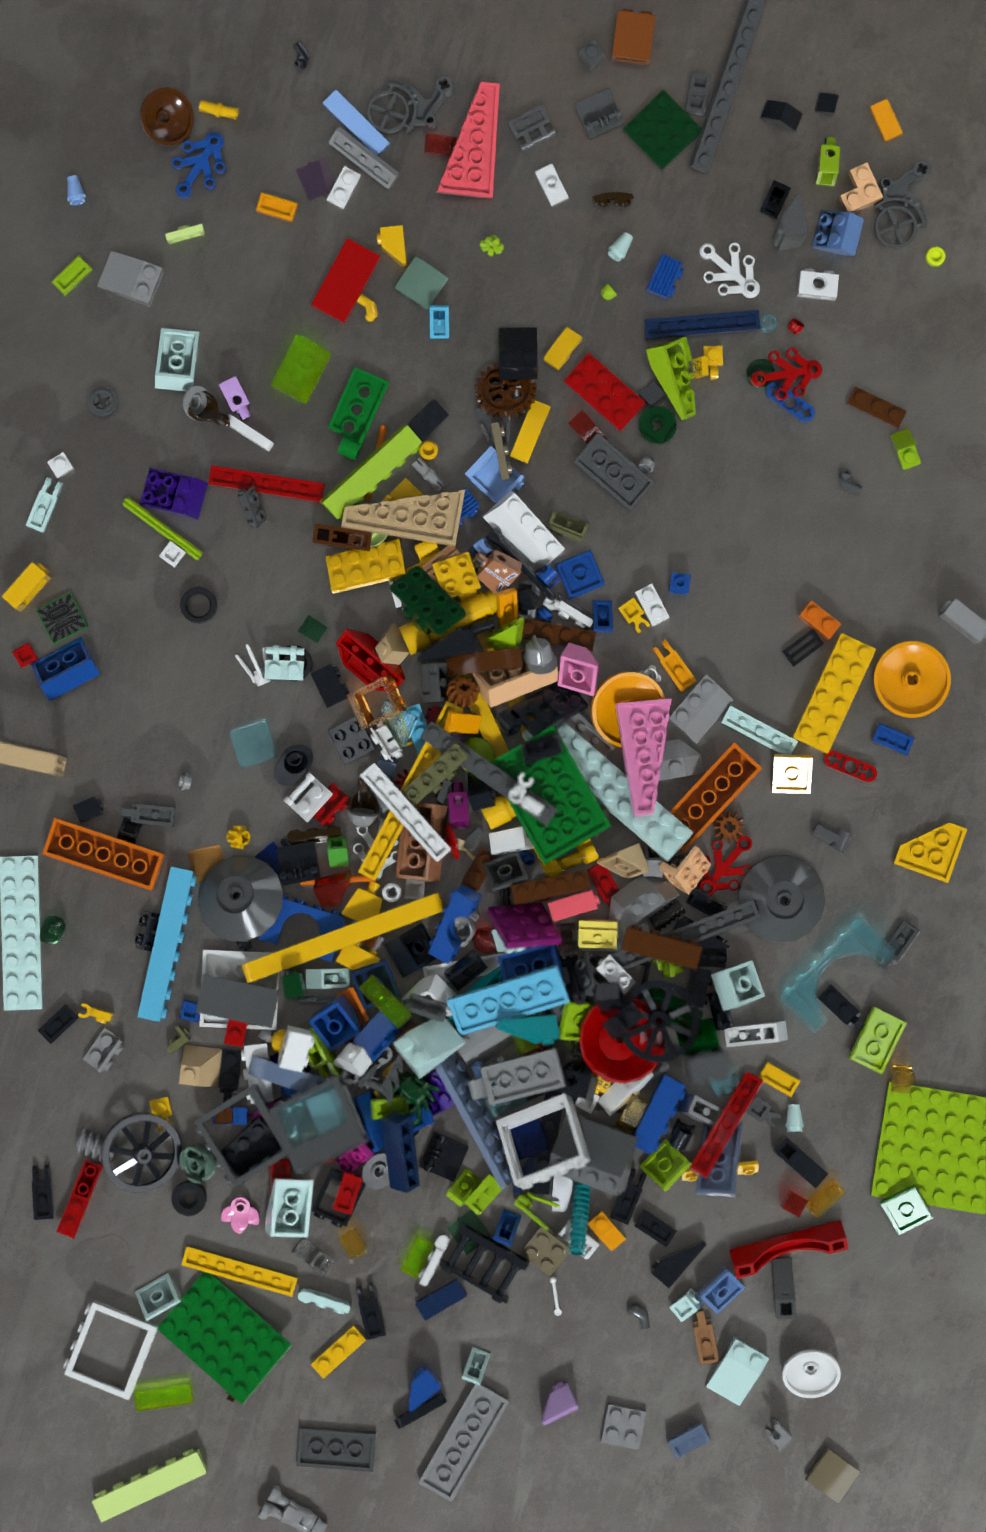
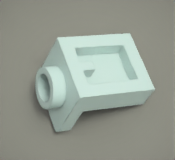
M690 1288L685 1295L672 1303L669 1308L683 1322L698 1311L703 1302L698 1293Z

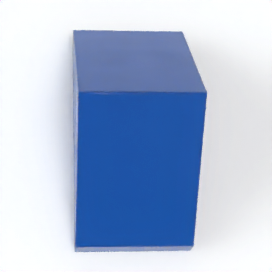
M504 1209L494 1232L493 1240L511 1247L522 1216Z

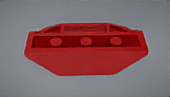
M347 628L336 641L343 665L372 690L394 693L406 679L401 665L382 663L375 650L378 641L368 633Z

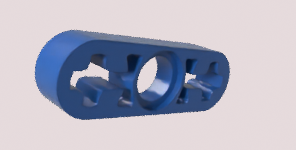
M772 382L768 385L766 395L770 400L801 422L807 423L813 419L815 410L811 405L800 397H795L793 392L788 390L787 398L792 397L796 401V405L789 408L785 405V399L780 402L775 398V395H771L772 391L770 388L778 387L780 389L782 385L778 382ZM799 403L802 404L800 407L802 410H810V417L806 416L803 418V413L800 410L797 413L794 412Z

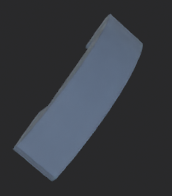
M255 1055L248 1074L300 1092H306L309 1086L317 1083L320 1085L326 1079L313 1073L280 1068L278 1063Z

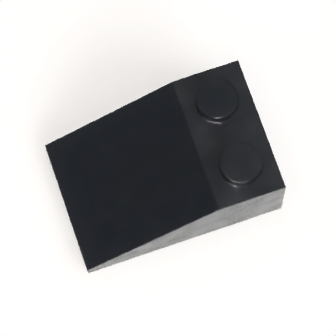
M537 327L499 328V380L538 379Z
M468 626L457 627L456 631L419 655L417 663L475 653L473 630L468 629Z

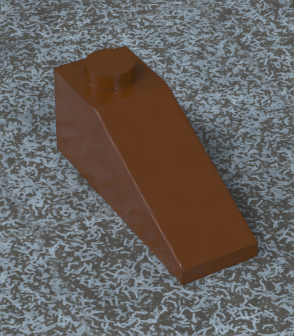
M315 524L312 543L330 547L370 551L372 532Z

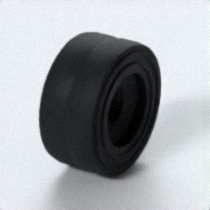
M184 1181L174 1189L171 1196L172 1205L179 1214L194 1216L201 1212L206 1205V1191L201 1184ZM186 1193L194 1195L195 1200L193 1203L187 1204L184 1201Z

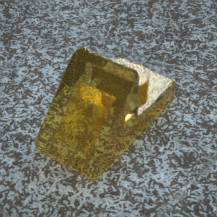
M892 1064L891 1091L910 1093L911 1084H914L915 1080L912 1067Z
M632 1094L616 1125L633 1134L635 1128L639 1126L650 1102Z

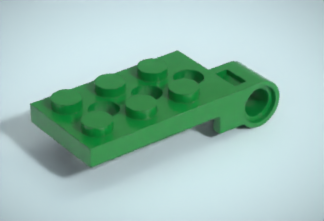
M354 367L328 426V429L344 436L337 453L356 460L390 382ZM367 387L370 390V394L368 397H361L359 390ZM360 405L362 407L361 414L354 415L351 412L352 407ZM352 422L355 426L354 430L346 432L344 430L345 423Z

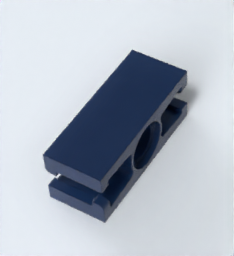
M455 1278L416 1301L415 1305L426 1321L467 1297V1294L458 1278Z

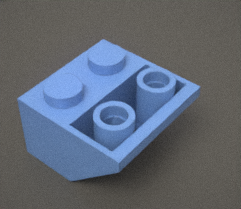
M821 210L812 247L839 255L855 256L864 219L851 212Z

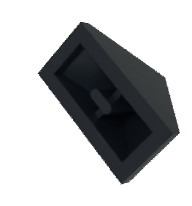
M767 100L760 118L796 132L803 113L787 102Z
M773 180L760 212L777 219L791 188Z

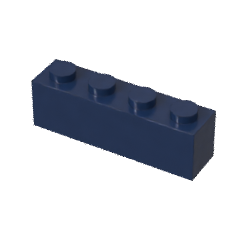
M394 1111L381 1119L389 1183L391 1189L409 1193L420 1186L411 1116Z

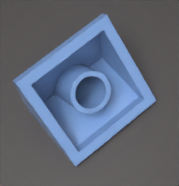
M724 1266L697 1293L718 1314L745 1287Z

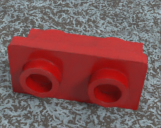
M333 782L327 788L333 795L313 816L322 826L325 824L329 826L337 818L334 816L338 810L342 812L348 806L349 797Z

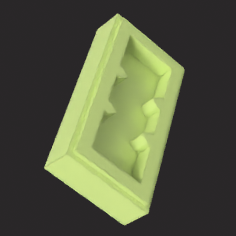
M202 224L192 227L184 225L179 227L177 231L165 234L168 244H173L204 235L205 231Z

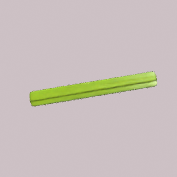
M127 497L123 501L122 505L195 560L200 559L203 554L201 550L131 498Z

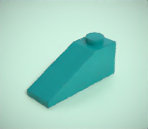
M556 1015L500 1020L496 1024V1029L535 1044L542 1043L543 1046L554 1044L560 1037Z

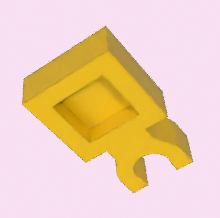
M634 597L618 608L628 624L632 622L635 624V630L638 634L642 632L639 629L640 623H644L647 628L650 626L649 622L641 617L644 611Z
M169 1096L150 1100L152 1114L164 1118L173 1126L172 1122L168 1119V1116L173 1115ZM158 1124V1132H162V1126Z

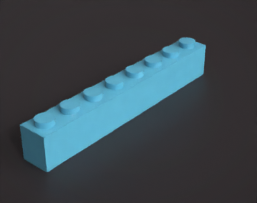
M173 866L170 868L137 1017L157 1022H161L162 1018L166 1019L168 1007H165L166 999L170 1000L172 989L169 986L170 982L175 979L176 970L173 968L175 962L179 961L180 951H178L179 943H183L185 932H182L183 924H187L189 913H186L187 905L191 906L193 895L190 894L191 887H195L197 876L194 875L195 871Z

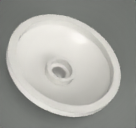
M804 1350L794 1354L787 1360L783 1367L782 1376L785 1386L793 1394L804 1398H818L835 1389L840 1381L841 1371L837 1360L832 1355L820 1350Z

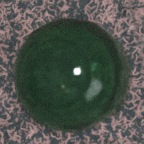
M755 359L747 366L746 380L753 386L750 382V376L754 372L772 373L775 372V367L769 360ZM758 375L757 380L762 382V377ZM767 381L763 386H761V387H756V388L766 387V386H768L772 381Z
M48 916L40 930V941L50 945L60 942L66 933L65 922L60 917Z

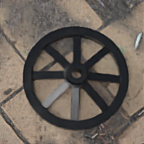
M657 980L639 985L624 999L623 1008L642 992L653 1014L640 1011L644 1019L649 1020V1023L621 1035L625 1045L638 1057L651 1062H667L682 1056L693 1045L699 1032L700 1016L694 999L685 989L672 982ZM648 989H668L660 1011H658ZM674 991L688 1005L666 1014ZM691 1010L693 1019L692 1030L672 1023L669 1020ZM658 1017H661L663 1019L662 1024H658L656 1022V1019ZM667 1027L689 1036L686 1043L678 1050L674 1048L666 1029ZM652 1028V1034L645 1051H643L632 1042L630 1037ZM659 1031L663 1035L670 1054H650Z
M152 1113L128 1115L117 1121L109 1129L101 1147L103 1169L109 1179L123 1190L134 1193L155 1190L164 1185L174 1175L179 1166L181 1153L180 1138L173 1126L158 1115ZM144 1121L142 1143L139 1144L126 1126L134 1122ZM151 1122L164 1127L166 1131L148 1146ZM120 1130L123 1131L133 1145V1150L110 1146ZM171 1136L173 1153L153 1152ZM109 1152L132 1156L133 1158L111 1169ZM151 1160H171V1163L167 1170L160 1175ZM137 1163L132 1184L116 1176ZM146 1164L156 1179L149 1183L139 1184L143 1166Z

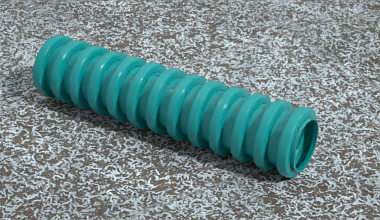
M575 1181L574 1202L572 1204L574 1208H572L573 1214L571 1215L572 1225L570 1226L571 1237H569L570 1248L568 1252L575 1256H581L585 1254L586 1248L585 1237L587 1236L586 1231L588 1228L587 1220L589 1216L587 1214H589L591 1187Z

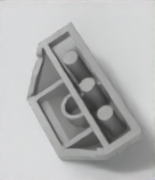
M680 739L665 741L658 781L704 774L700 753Z
M641 874L611 897L609 920H618L617 938L619 941L624 938L626 927L631 928V924L640 926L680 896L667 879L643 877Z

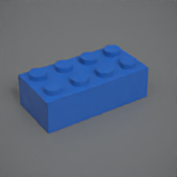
M665 1073L662 1074L632 1135L638 1137L636 1148L650 1155L652 1151H657L661 1143L658 1140L660 1135H665L669 1127L667 1123L669 1118H673L677 1112L678 1107L676 1104L678 1100H683L687 1092L684 1083Z

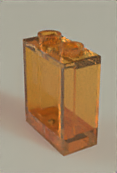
M392 675L382 677L347 695L362 731L368 730L371 727L374 728L378 724L407 711L405 701L401 697L397 689V683ZM383 685L393 711L375 720L364 695Z

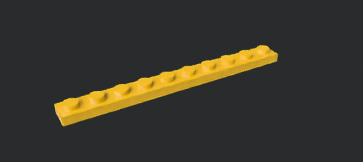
M446 701L435 724L444 729L448 711L463 713L464 709L458 706L454 707V704ZM425 742L400 792L440 757L442 752L428 742ZM391 810L358 871L376 881L404 827Z

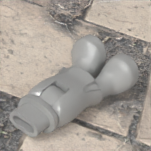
M275 1484L258 1514V1517L261 1519H266L268 1516L278 1518L280 1522H285L301 1532H324L328 1524L322 1521L321 1517L317 1516L310 1509L284 1496L281 1493V1488ZM271 1502L284 1506V1510L276 1507Z

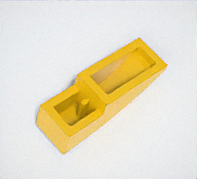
M536 400L535 403H531V409L528 410L510 457L528 464L551 406Z

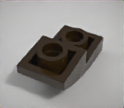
M609 192L595 195L592 200L595 207L600 206L602 208L610 205V201H613L615 208L619 206L620 208H625L631 205L634 196L625 192Z

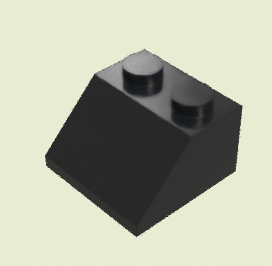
M422 923L384 944L403 978L437 959L429 954L431 938Z

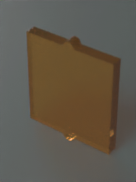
M221 845L188 852L189 869L195 871L194 875L197 876L196 883L203 882L206 874L215 865L226 860L223 859Z

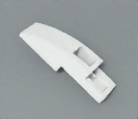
M658 1062L655 1069L641 1080L626 1084L614 1082L598 1100V1104L610 1117L639 1096L641 1089L670 1069L668 1063Z

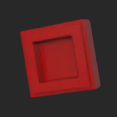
M29 642L12 651L21 668L38 660Z

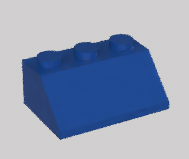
M82 637L31 663L37 681L49 701L100 675L98 667Z
M370 1090L351 1098L365 1133L370 1140L365 1144L372 1153L384 1149L381 1119L374 1120L371 1118V1099H376L373 1091Z

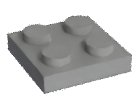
M608 1403L601 1442L639 1450L646 1411Z

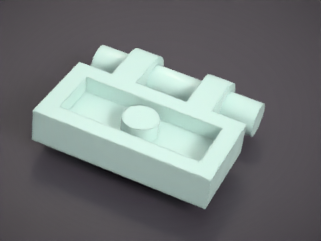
M280 645L266 646L265 653L273 654V660H265V679L303 681L304 661H297V655H304V648H298L296 645H291V647H280ZM279 654L290 655V661L279 660Z

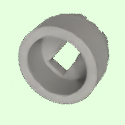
M645 456L641 459L638 467L645 473H651L655 467V461L651 457Z
M263 1029L258 1037L271 1044V1037L274 1031Z

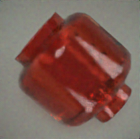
M489 927L478 928L472 938L474 948L486 955L497 952L492 929Z

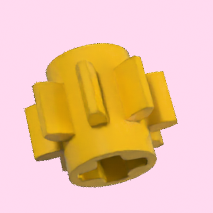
M233 825V829L228 830L226 838L231 843L230 847L244 849V845H247L250 841V833L246 831L247 827Z

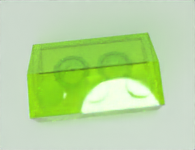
M296 334L271 383V387L306 405L332 353Z

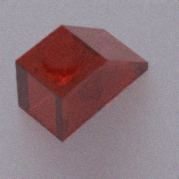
M351 870L315 879L313 891L321 908L333 907L340 903L350 884Z

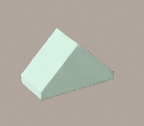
M472 1347L462 1373V1379L480 1385L490 1353Z

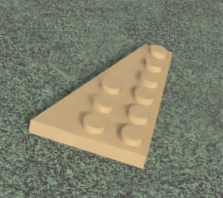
M465 490L403 498L389 502L382 501L375 504L347 506L344 508L341 526L343 528L456 546Z

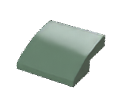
M414 256L393 288L407 298L412 299L425 310H428L449 278Z

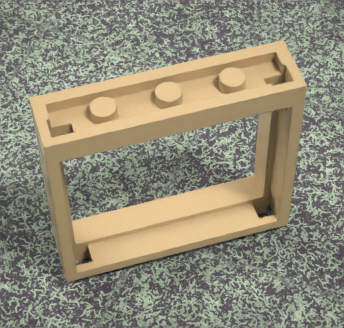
M0 743V763L58 776L64 775L66 757Z

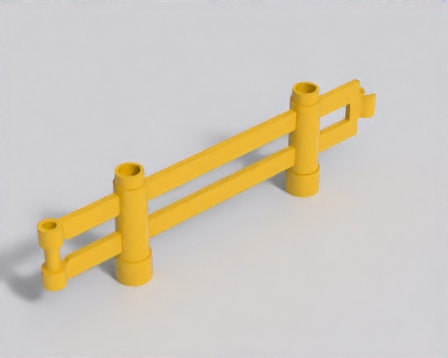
M424 541L415 545L414 550L420 563L407 568L406 572L415 566H419L422 569L425 563L440 552L437 544ZM474 590L459 595L460 602L458 604L466 611V616L441 636H437L433 631L428 635L424 631H419L413 621L398 627L410 655L431 647V644L441 641L456 631L457 627H470L469 624L485 620V617L490 618L494 616V613L497 612L496 595L491 590L487 592L482 591L478 594ZM492 629V632L486 631L476 635L484 652L494 650L487 640L494 629ZM472 674L464 676L465 679L471 678V682H475ZM479 691L477 701L469 709L473 714L482 715L479 731L483 739L488 741L493 747L496 759L509 750L488 704L482 698ZM524 695L507 701L509 708L526 698ZM531 715L526 716V718H527L528 720H534V719H535V718H534L533 716H531ZM522 724L520 732L523 735L527 729ZM500 793L495 798L496 806L481 809L490 830L510 822L512 818L516 817L507 798ZM590 839L576 846L577 852L558 861L554 859L545 865L536 849L533 848L547 878L563 875V871L582 862L586 865L599 859Z

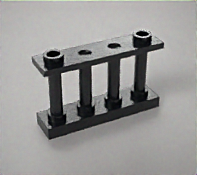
M463 1222L458 1231L461 1234V1239L449 1260L441 1259L439 1264L442 1267L441 1270L450 1275L453 1273L490 1294L491 1298L497 1303L501 1304L504 1302L506 1304L509 1298L505 1295L506 1290L517 1271L521 1269L526 1270L530 1261ZM473 1240L478 1243V1248L465 1271L456 1267L455 1263L467 1242ZM490 1250L494 1253L495 1257L480 1281L471 1274L484 1251ZM506 1259L511 1262V1268L499 1289L496 1290L489 1286L488 1283L500 1262Z

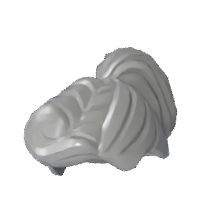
M477 909L468 918L458 917L455 919L454 929L462 942L460 947H465L469 944L476 932L475 922L479 918Z

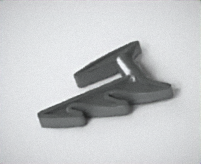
M400 1055L395 1059L383 1084L372 1080L378 1068V1064H375L363 1076L358 1086L366 1085L382 1093L388 1102L391 1103L393 1098L391 1081L394 1082L396 1088L399 1087L396 1068L399 1069L400 1073L403 1072V1063Z

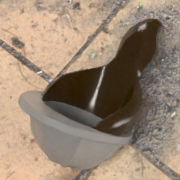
M194 385L186 391L182 403L184 412L189 418L198 422L213 421L219 426H230L228 416L218 411L217 401L205 388Z
M360 776L358 780L359 789L350 797L346 811L353 824L358 827H368L379 816V804L374 795L370 793L369 785Z

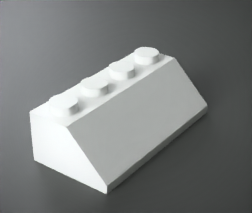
M509 491L482 516L493 529L495 527L499 529L503 536L502 539L533 572L549 564L565 549L512 491Z

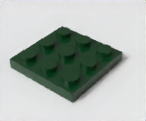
M662 90L622 131L663 171L699 136L701 127Z

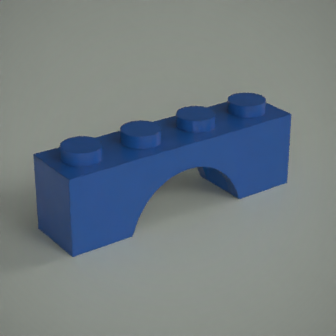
M463 884L459 888L453 889L449 896L451 901L446 905L442 913L444 915L443 920H440L436 926L438 932L429 943V946H431L429 950L430 955L446 964L455 959L462 944L454 929L455 919L471 916L477 909L482 897L481 894Z

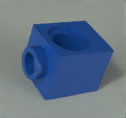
M672 572L668 593L688 595L691 575Z

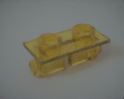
M832 1179L804 1205L818 1218L839 1200L845 1192Z

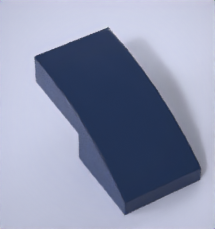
M530 1156L522 1166L523 1176L532 1174L535 1156ZM514 1185L513 1193L521 1194L522 1188Z

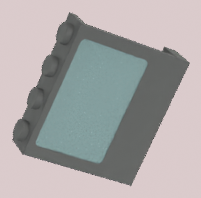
M329 1076L325 1079L324 1083L320 1085L318 1083L313 1084L307 1088L308 1091L304 1093L297 1092L290 1096L291 1099L285 1102L284 1100L274 1104L273 1108L269 1109L297 1174H304L370 1141L367 1134L361 1131L341 1083L344 1082L342 1077Z

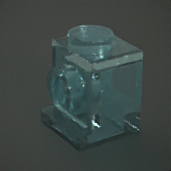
M735 1073L727 1076V1080L716 1082L715 1079H711L708 1081L718 1099L721 1098V1093L726 1095L734 1091V1086L740 1083Z

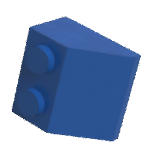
M344 994L313 1013L308 1021L331 1052L361 1032L355 1009Z
M428 1364L425 1367L421 1365L413 1371L409 1410L411 1412L442 1388V1381Z

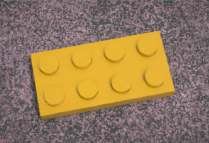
M400 539L370 547V551L350 550L325 556L333 594L398 579L406 574Z

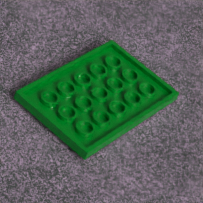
M553 725L525 742L558 733V730ZM562 737L561 740L565 751L563 754L525 764L521 749L522 744L491 761L492 764L518 782L521 773L525 774L523 778L524 783L529 782L530 778H533V784L527 788L558 809L550 823L546 826L507 798L544 865L612 826Z
M203 1272L182 1297V1301L176 1304L157 1329L241 1405L245 1404L293 1346L216 1276L207 1272Z

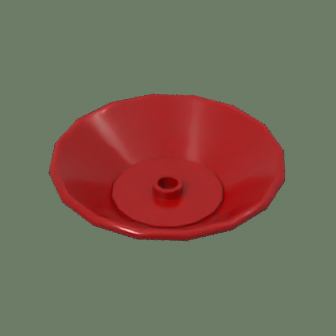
M637 997L632 1000L640 1011L653 1014L647 1003ZM595 1005L590 1009L581 1025L579 1043L583 1059L593 1073L608 1082L626 1084L641 1080L655 1069L658 1062H651L638 1057L629 1050L623 1040L620 1043L617 1042L616 1038L613 1040L602 1026V1023L620 1011V1009L600 1011L598 1005ZM660 1017L656 1019L658 1024H662ZM643 1018L629 1028L628 1032L649 1023V1020ZM650 1028L630 1037V1039L638 1048L645 1051L653 1029ZM661 1031L658 1032L650 1054L663 1055L665 1040Z

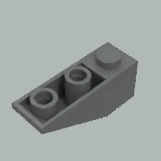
M792 1258L773 1259L775 1317L777 1320L797 1319Z

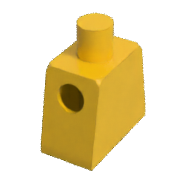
M372 881L369 882L366 891L358 888L342 911V915L359 922L380 914L383 898L377 896V892L381 885Z

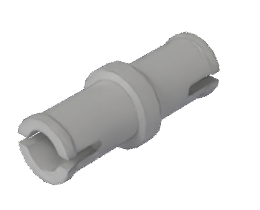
M421 457L411 465L423 476L422 479L424 481L427 480L437 493L446 485L435 473V470L431 469Z

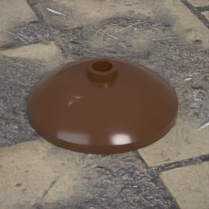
M169 87L159 88L149 93L144 99L140 109V122L145 134L155 143L164 146L176 145L184 141L192 130L194 123L193 108L187 97L180 91ZM160 115H163V121L160 120Z

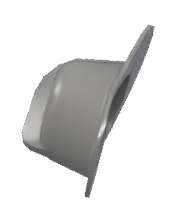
M533 635L532 640L527 642L522 653L527 667L531 672L540 675L553 672L558 662L550 643L546 639L537 638Z

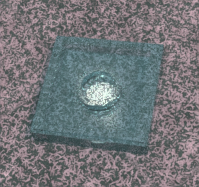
M386 699L373 729L377 730L376 726L383 722L393 735L387 741L391 742L395 739L402 751H404L418 717Z
M267 721L229 732L241 769L278 758Z

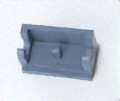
M701 1421L667 1439L676 1459L711 1441Z

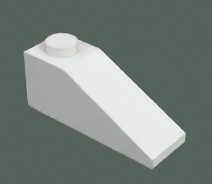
M786 1021L735 1026L724 1030L726 1047L775 1043L788 1040Z

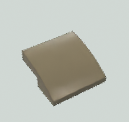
M827 1448L805 1480L839 1504L861 1472Z

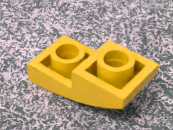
M566 327L543 360L557 370H560L570 358L573 350L582 341V336Z

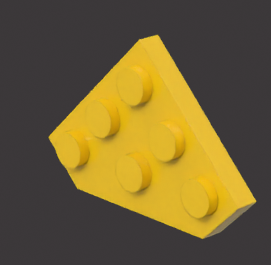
M949 822L899 846L893 864L948 883L967 829Z

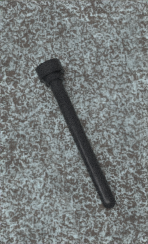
M495 527L485 538L490 543L497 544L507 556L522 563V572L549 600H554L555 594L502 539L501 532Z

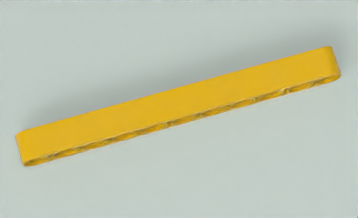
M438 892L245 963L241 967L247 983L443 912L444 906Z

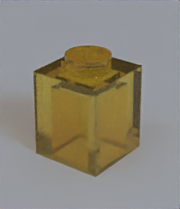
M356 1227L339 1236L338 1240L349 1258L355 1257L357 1259L365 1254L364 1250L367 1249V1245Z

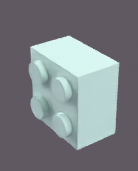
M753 960L711 975L723 1011L765 997Z

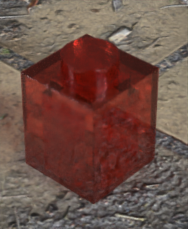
M789 1189L781 1204V1208L800 1217L808 1200Z

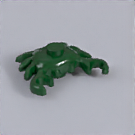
M403 1070L402 1074L405 1077L398 1076L399 1087L396 1088L395 1084H392L393 1096L396 1091L400 1090V1096L405 1097L408 1100V1104H415L408 1114L417 1115V1119L412 1121V1125H417L422 1121L421 1105L424 1104L425 1111H428L427 1097L431 1102L435 1101L430 1090L439 1092L440 1088L429 1084L423 1078L420 1079L413 1070V1074Z

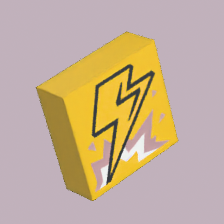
M707 356L692 359L693 378H702L709 375Z

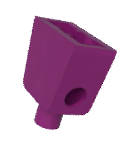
M462 782L452 783V792L448 793L450 825L452 829L470 828L467 792H464ZM457 801L462 802L460 805L455 804Z

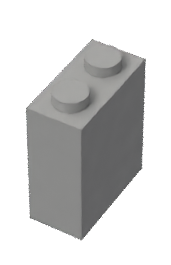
M956 598L952 601H946L940 608L942 613L939 617L972 643L977 644L985 637L986 622Z

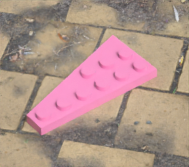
M672 698L617 703L615 705L633 817L654 814Z

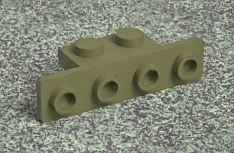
M455 743L401 793L414 807L432 791L434 794L443 787L441 783L444 780L450 781L457 774L455 771L469 756L458 743Z

